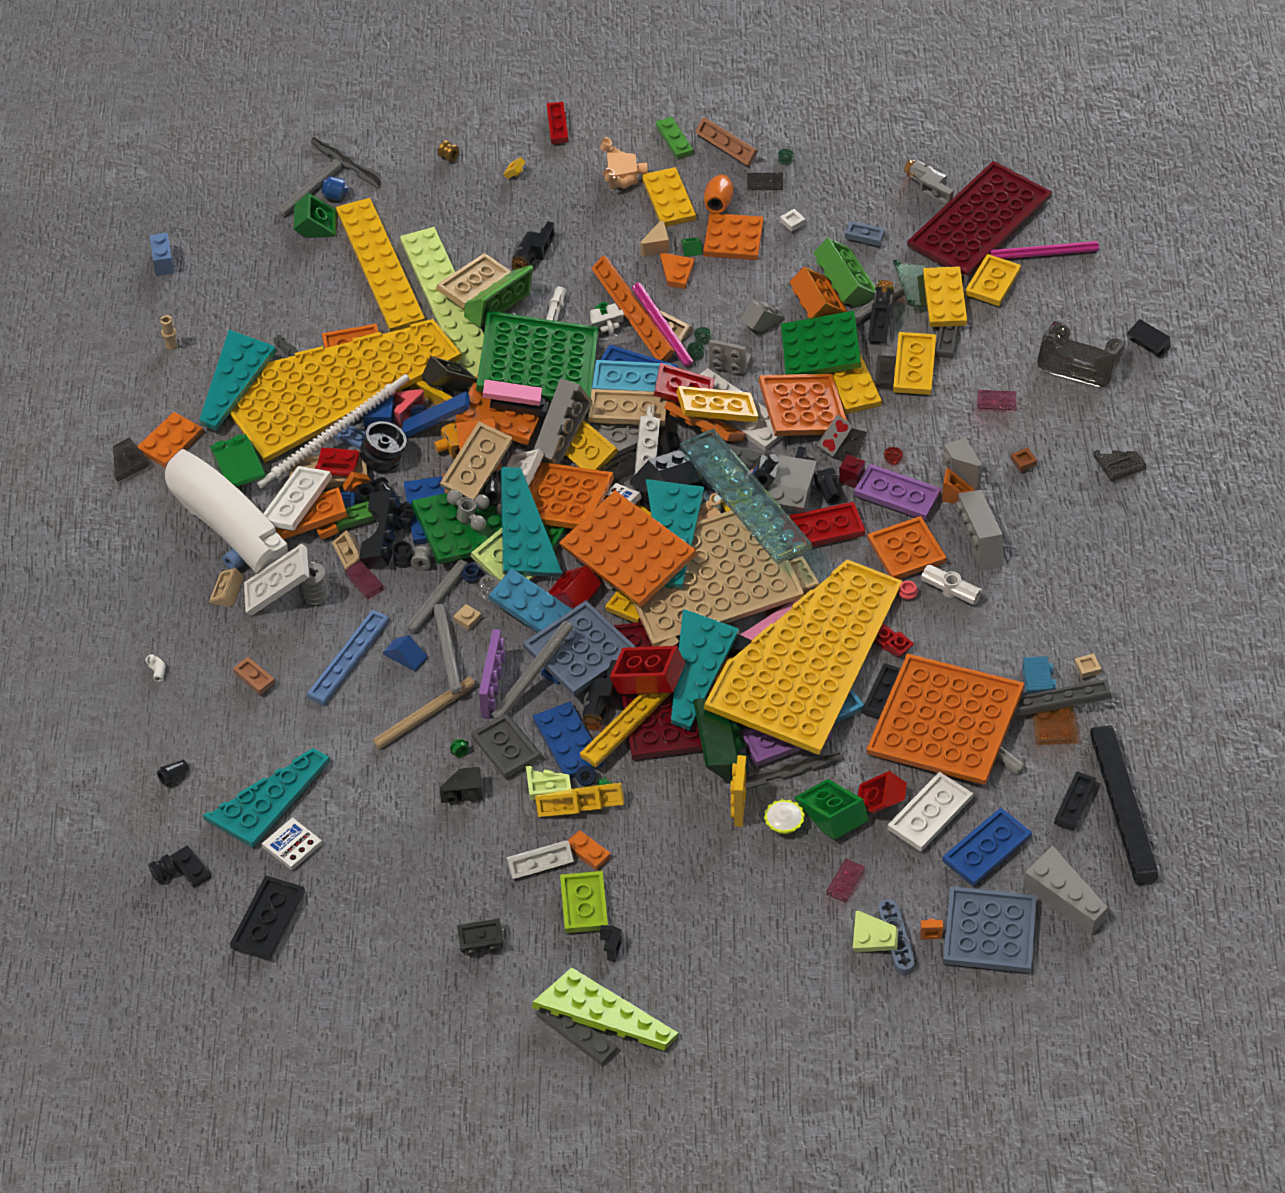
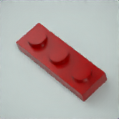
M564 101L546 103L551 144L569 143Z

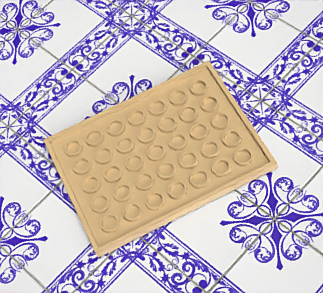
M760 501L697 521L692 547L696 549L697 555L688 563L683 589L663 586L642 607H639L634 602L633 604L653 647L660 646L674 635L678 640L680 639L683 609L726 624L801 599L804 596V592Z

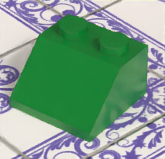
M307 193L295 203L294 230L307 238L334 237L336 235V209L312 194Z

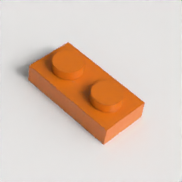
M581 830L568 840L571 852L596 871L611 858L609 851Z

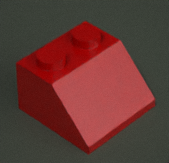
M583 566L564 572L548 593L571 609H574L593 597L598 592L597 588L601 582L588 566Z

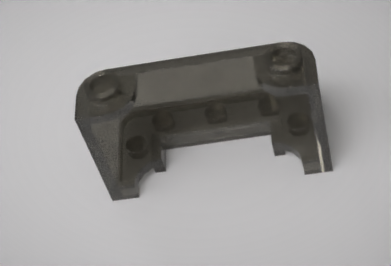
M1054 321L1043 334L1037 360L1038 367L1044 372L1097 387L1107 386L1124 352L1126 340L1112 338L1106 343L1105 349L1069 340V327L1064 323Z

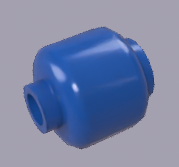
M329 176L327 180L324 179L321 193L324 194L325 199L340 202L342 197L347 196L348 186H345L344 179Z

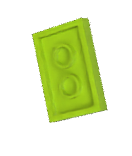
M603 871L560 875L565 933L598 931L601 925L608 926Z

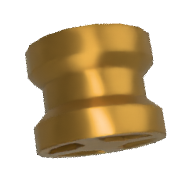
M447 140L443 141L438 148V156L441 158L445 157L449 162H454L460 152V148L457 145H451V142Z

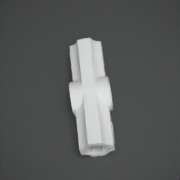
M927 565L921 576L922 581L941 589L946 597H958L972 605L977 604L982 594V589L961 580V576L957 572H945L932 565Z

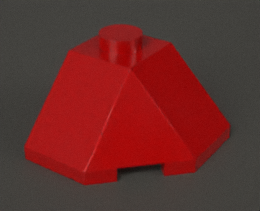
M888 771L859 784L858 797L864 800L865 808L873 814L904 801L907 783L891 771Z

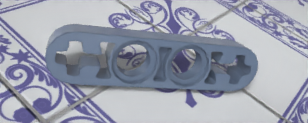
M891 899L882 900L878 906L880 920L897 925L899 927L898 942L905 945L901 950H889L894 968L900 975L911 974L914 969V957L898 905ZM885 908H889V910H891L890 918H888V912L887 910H885ZM902 956H904L905 963L908 964L907 967L901 964Z

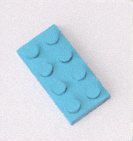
M596 360L592 389L654 391L660 363Z

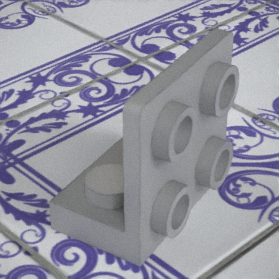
M710 339L709 368L741 375L746 374L752 359L751 354L746 353V347Z

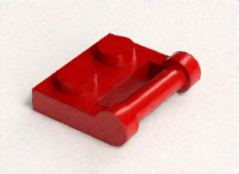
M321 447L315 469L330 471L332 476L348 478L351 472H356L360 457L359 450Z

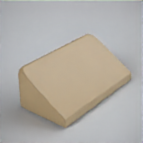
M659 310L680 342H683L694 328Z
M346 530L332 542L347 571L364 565L359 559L361 548L353 534Z
M236 568L220 572L209 603L232 607L244 576Z

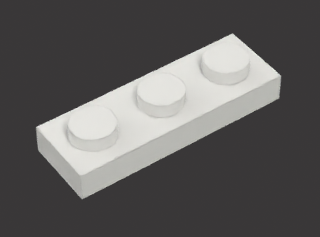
M568 840L506 857L512 879L574 862Z

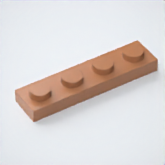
M705 117L702 118L695 131L704 139L748 166H751L758 153L757 149Z

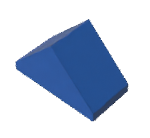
M393 396L385 399L384 402H380V405H376V408L372 407V411L363 414V428L367 429L369 425L378 421L393 424L395 416Z
M410 635L394 639L383 651V655L415 672L427 659V655Z

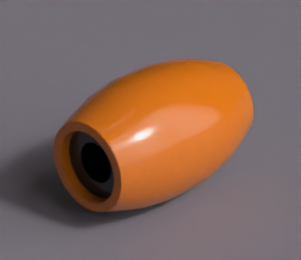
M717 175L706 185L704 203L707 210L711 213L719 214L723 212L732 201L734 189L728 176Z

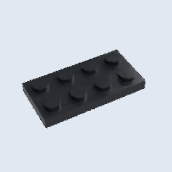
M265 875L230 942L231 949L271 960L305 893V888Z

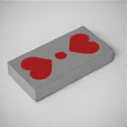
M836 415L816 447L828 456L833 457L853 425L841 416Z

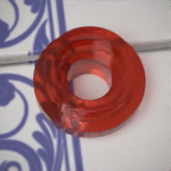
M889 447L884 451V459L888 464L896 465L903 458V452L898 447Z

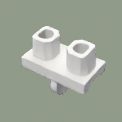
M615 303L606 307L608 314L601 315L600 309L591 310L590 326L598 327L601 333L608 331L609 335L612 336L614 335V329L619 328V323L623 322V310H619Z

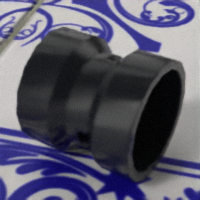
M406 541L396 542L392 547L394 564L399 568H408L411 566V559L413 557L411 544Z
M168 854L162 856L157 862L152 861L148 863V868L157 883L162 881L165 876L177 873L175 865Z

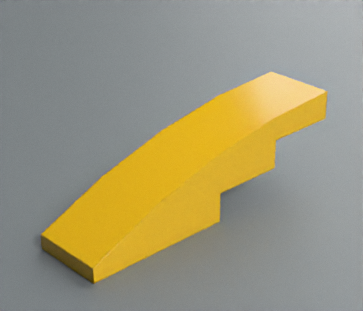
M622 783L575 788L535 796L538 817L575 814L580 811L596 810L602 807L623 805L625 803Z

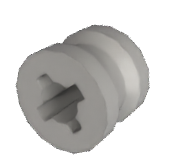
M426 546L415 547L411 559L412 567L417 570L429 569L430 559L433 555L432 550Z

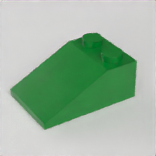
M246 434L236 435L232 439L218 441L210 446L218 472L235 487L266 477L253 445Z
M826 779L794 797L798 805L803 808L818 828L833 839L840 838L845 833L869 821L864 800L830 779Z

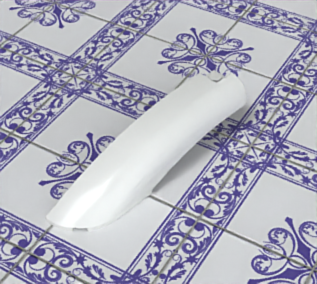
M181 449L169 460L165 469V480L171 493L192 516H197L217 532L255 573L288 553L287 543L277 534L275 526L238 488L217 470L184 449Z

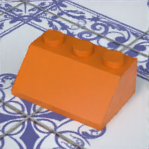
M804 266L789 281L793 287L792 291L800 299L799 303L806 309L808 318L812 319L848 312L826 276Z

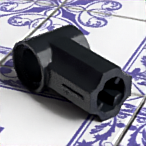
M832 467L815 471L814 481L816 487L821 489L826 503L831 505L838 504L842 500L843 495L837 484L835 469Z
M501 470L493 472L484 487V495L494 505L499 503L501 498Z

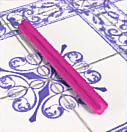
M1097 241L999 249L991 250L990 255L1001 259L1095 252L1099 250V244Z
M640 283L633 285V292L673 347L685 367L692 365L693 359Z

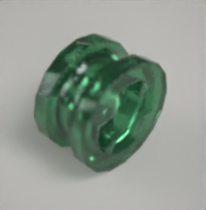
M781 149L778 152V163L790 165L793 162L794 153L790 149Z
M706 327L697 328L694 332L695 342L700 345L708 344L711 339L710 330Z
M692 342L687 346V352L693 361H698L704 356V347L701 343Z

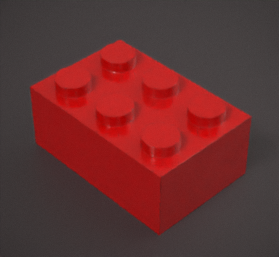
M677 646L625 647L621 649L610 679L618 694L673 693L684 668L685 661Z

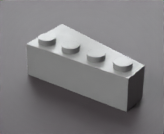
M562 378L559 380L534 450L541 449L544 453L542 462L559 465L593 402L579 384Z
M975 490L958 493L956 511L961 515V521L966 529L979 569L985 570L1003 566V534L982 491Z
M1053 846L1025 872V888L1091 935L1106 921L1108 907Z

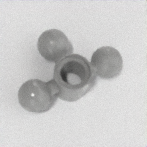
M458 490L449 491L447 501L451 505L458 506L457 519L462 523H470L475 531L483 530L486 526V520L482 516H476L475 510L487 509L490 505L489 498L481 494L473 500L469 497L462 498V494Z

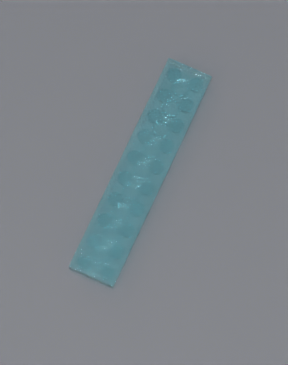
M714 428L680 443V449L687 455L696 469L777 565L812 549V543Z

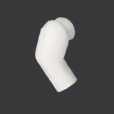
M150 654L146 657V663L154 671L153 680L155 682H162L166 668L165 663L157 656Z

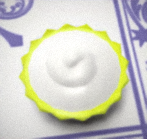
M781 799L780 801H774L764 811L765 816L763 818L766 821V825L779 834H790L801 827V824L804 822L805 814L803 813V808L791 800Z

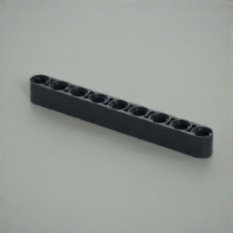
M1112 725L1093 727L1090 729L1092 745L1135 883L1158 880L1157 866Z

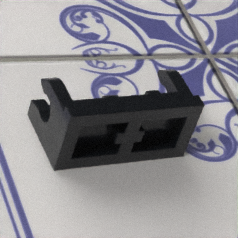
M1141 319L1127 332V336L1130 337L1129 340L1133 341L1136 339L1153 349L1157 353V357H1161L1171 347L1170 336Z

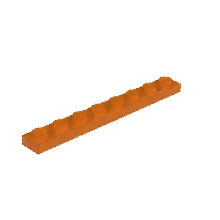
M602 255L591 268L620 310H623L625 317L653 356L666 362L675 350L610 260Z

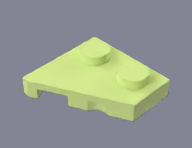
M526 766L530 800H535L537 795L571 789L568 774L554 773L545 769L543 772L534 771L532 766Z

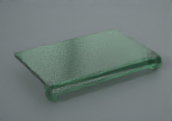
M899 259L894 260L893 264L908 305L927 307L923 279V268H926V266L903 264Z

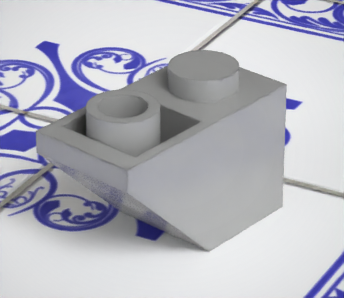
M752 301L740 320L752 330L763 332L781 321L784 316L779 313L780 309L773 304L767 305L763 301H760V303Z

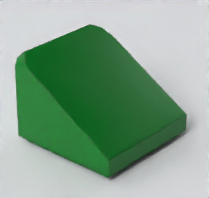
M698 237L681 240L685 257L702 254L701 241Z

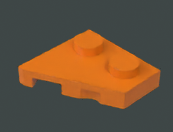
M660 253V261L663 265L667 286L686 289L695 264V258Z

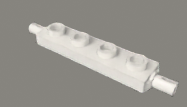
M651 405L647 406L646 416L640 417L634 475L649 459L655 458L657 455L660 419L654 417L655 407L652 406L651 408Z

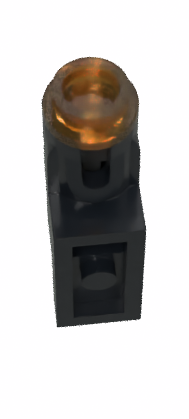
M547 221L545 227L541 228L540 233L527 232L522 241L516 242L512 256L513 270L530 266L535 259H544L555 236L554 222Z
M878 280L876 285L868 342L887 343L894 295L892 281Z
M611 660L607 670V678L593 679L590 691L584 695L582 720L584 727L587 729L598 730L603 724L608 706H618L621 694H618L610 679L617 660Z

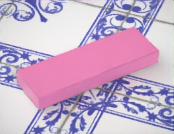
M485 380L482 398L540 406L542 388Z

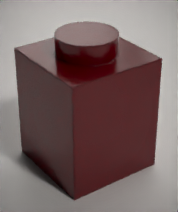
M847 454L839 467V483L856 488L865 472V460Z

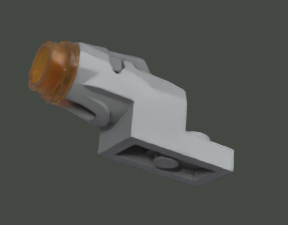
M909 160L906 163L904 172L907 173L908 177L920 183V193L944 205L953 199L954 190L946 186L947 176L942 173V170L931 167L919 160Z

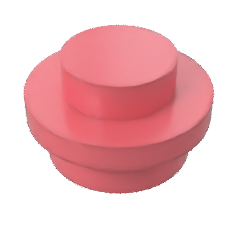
M904 581L900 585L898 594L903 599L911 600L917 596L918 588L914 582Z

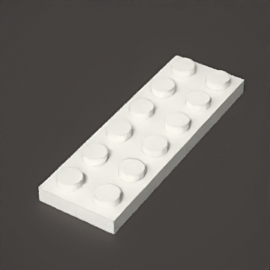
M708 368L701 373V375L715 378L713 389L742 392ZM754 399L753 401L759 416L757 422L719 419L745 433V438L764 451H767L784 437L774 435L767 409Z

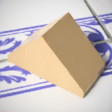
M660 221L640 242L642 256L669 253V239L663 221Z

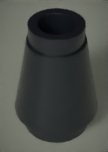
M183 759L161 766L160 770L157 771L158 779L163 785H171L189 770V765Z

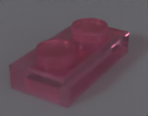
M978 390L977 409L1015 411L1016 391Z
M361 561L344 571L345 576L367 600L384 590L380 581Z
M845 858L827 889V895L846 903L863 875L865 866Z

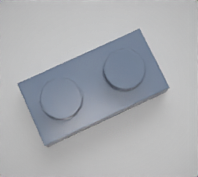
M850 221L845 232L846 239L880 246L885 235L884 228Z

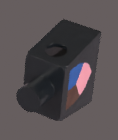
M770 454L768 458L764 455L758 457L745 473L742 487L743 494L757 502L762 498L776 477L777 464L780 461L778 456Z

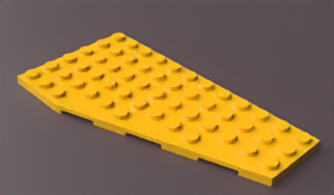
M434 319L410 324L411 327L385 334L378 332L354 338L352 342L328 348L321 346L297 352L295 356L268 362L230 412L229 416L241 432L248 436L253 448L264 463L321 434L326 429H330V426L334 427V423H338V420H343L344 416L347 417V413L351 414L352 410L355 411V408H359L360 404L364 405V401L368 402V398L372 399V395L376 396V392H380V389H384V386L394 383L404 374L410 380L398 388L396 392L424 379L422 374L430 356L456 362L462 358V355Z
M845 560L831 572L827 579L814 590H810L792 605V608L774 624L771 623L752 639L747 647L726 662L705 702L704 709L820 755L897 596L902 580L853 561Z

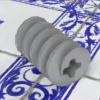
M309 563V578L302 582L304 599L310 605H319L325 602L329 595L325 568L318 563Z

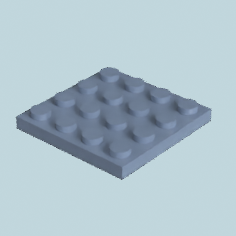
M584 601L523 643L524 649L535 658L563 621H568L572 624V631L548 660L544 668L573 696L589 687L593 679L605 676L611 660L618 659L622 648L636 647L587 601Z
M950 886L943 964L1031 973L1037 895Z

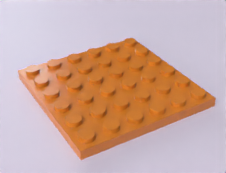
M907 653L869 741L866 753L986 785L1024 691L1025 683Z

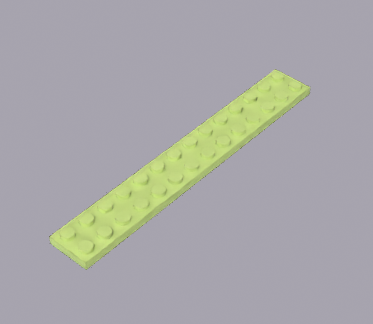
M435 227L400 236L401 244L438 326L461 352L462 358L456 361V363L462 364L471 374L477 377L484 333L481 328L464 317L465 309L436 290L437 284L455 273Z

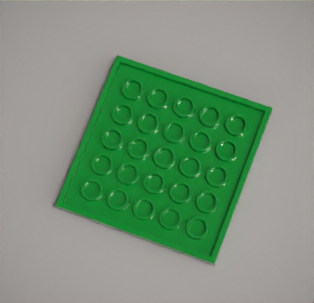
M488 311L476 391L483 392L485 380L542 388L541 398L549 399V402H552L559 380L562 378L579 384L591 398L598 327Z

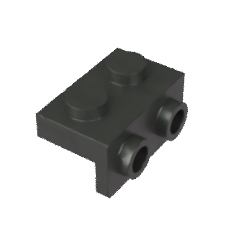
M500 918L457 925L461 952L465 951L466 954L478 953V949L487 948V951L500 949V945H504Z

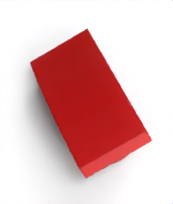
M884 623L874 641L885 651L901 657L914 645L900 631L895 633Z

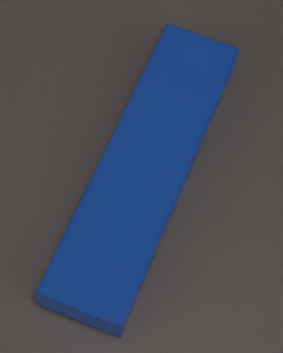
M464 392L403 420L402 431L406 438L468 410L470 395Z

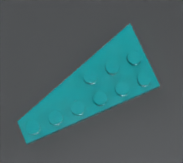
M230 329L228 330L199 419L202 426L215 431L218 430L277 352L276 346Z
M502 467V574H507L512 568L521 575L562 577L563 573L522 469Z
M646 479L651 517L692 546L704 487ZM688 563L664 586L683 589Z
M683 609L679 651L685 661V665L674 689L671 724L691 730L696 720L693 700L707 698L739 634L738 628Z
M311 748L293 759L290 765L283 769L280 767L275 770L272 776L267 779L264 777L242 790L231 801H224L213 812H206L203 814V819L253 848L329 764L330 757L315 748Z

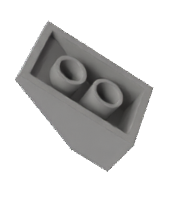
M779 455L780 461L777 464L776 477L768 488L765 501L767 510L788 514L806 512L817 461Z

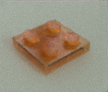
M1073 706L1032 714L1036 745L1077 744L1078 737Z

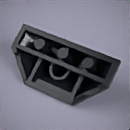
M680 449L649 459L633 476L630 484L640 494L648 493L646 479L697 485L701 483L705 470L692 457Z

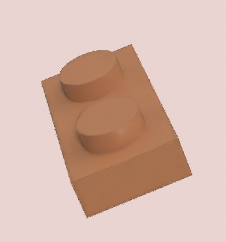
M249 657L233 667L234 674L259 695L275 684V679Z

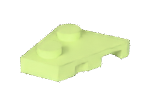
M856 911L853 950L855 952L897 950L898 929L896 926L861 911Z

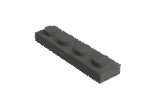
M541 1007L536 1011V1016L601 1066L617 1052L615 1045L591 1027L574 1022L571 1017L559 1014V1016L552 1015L550 1010Z

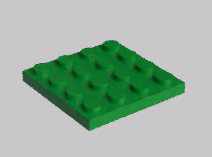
M854 311L781 323L786 375L826 374L861 367Z
M483 488L482 492L480 493V495H481V494L484 495V493H485V489H484V488ZM448 493L412 500L411 506L437 563L442 564L471 557V553L502 528L501 517L497 514L494 504L490 503L489 507L485 510H475L476 516H482L486 520V526L481 531H475L470 523H462L457 519L458 506L451 505L447 501Z

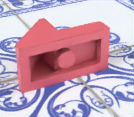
M422 389L401 391L394 394L397 405L394 410L396 424L402 427L403 420L411 417V409L418 404H425V396Z

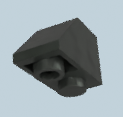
M480 767L458 769L440 787L441 803L483 799Z

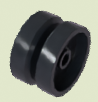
M384 421L372 423L367 427L359 449L361 459L368 466L377 470L387 471L394 469L399 464L407 442L406 435L395 424Z

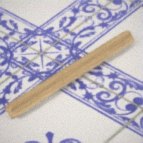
M467 677L461 681V692L459 694H452L449 689L374 738L375 746L378 749L383 748L476 686L474 679Z

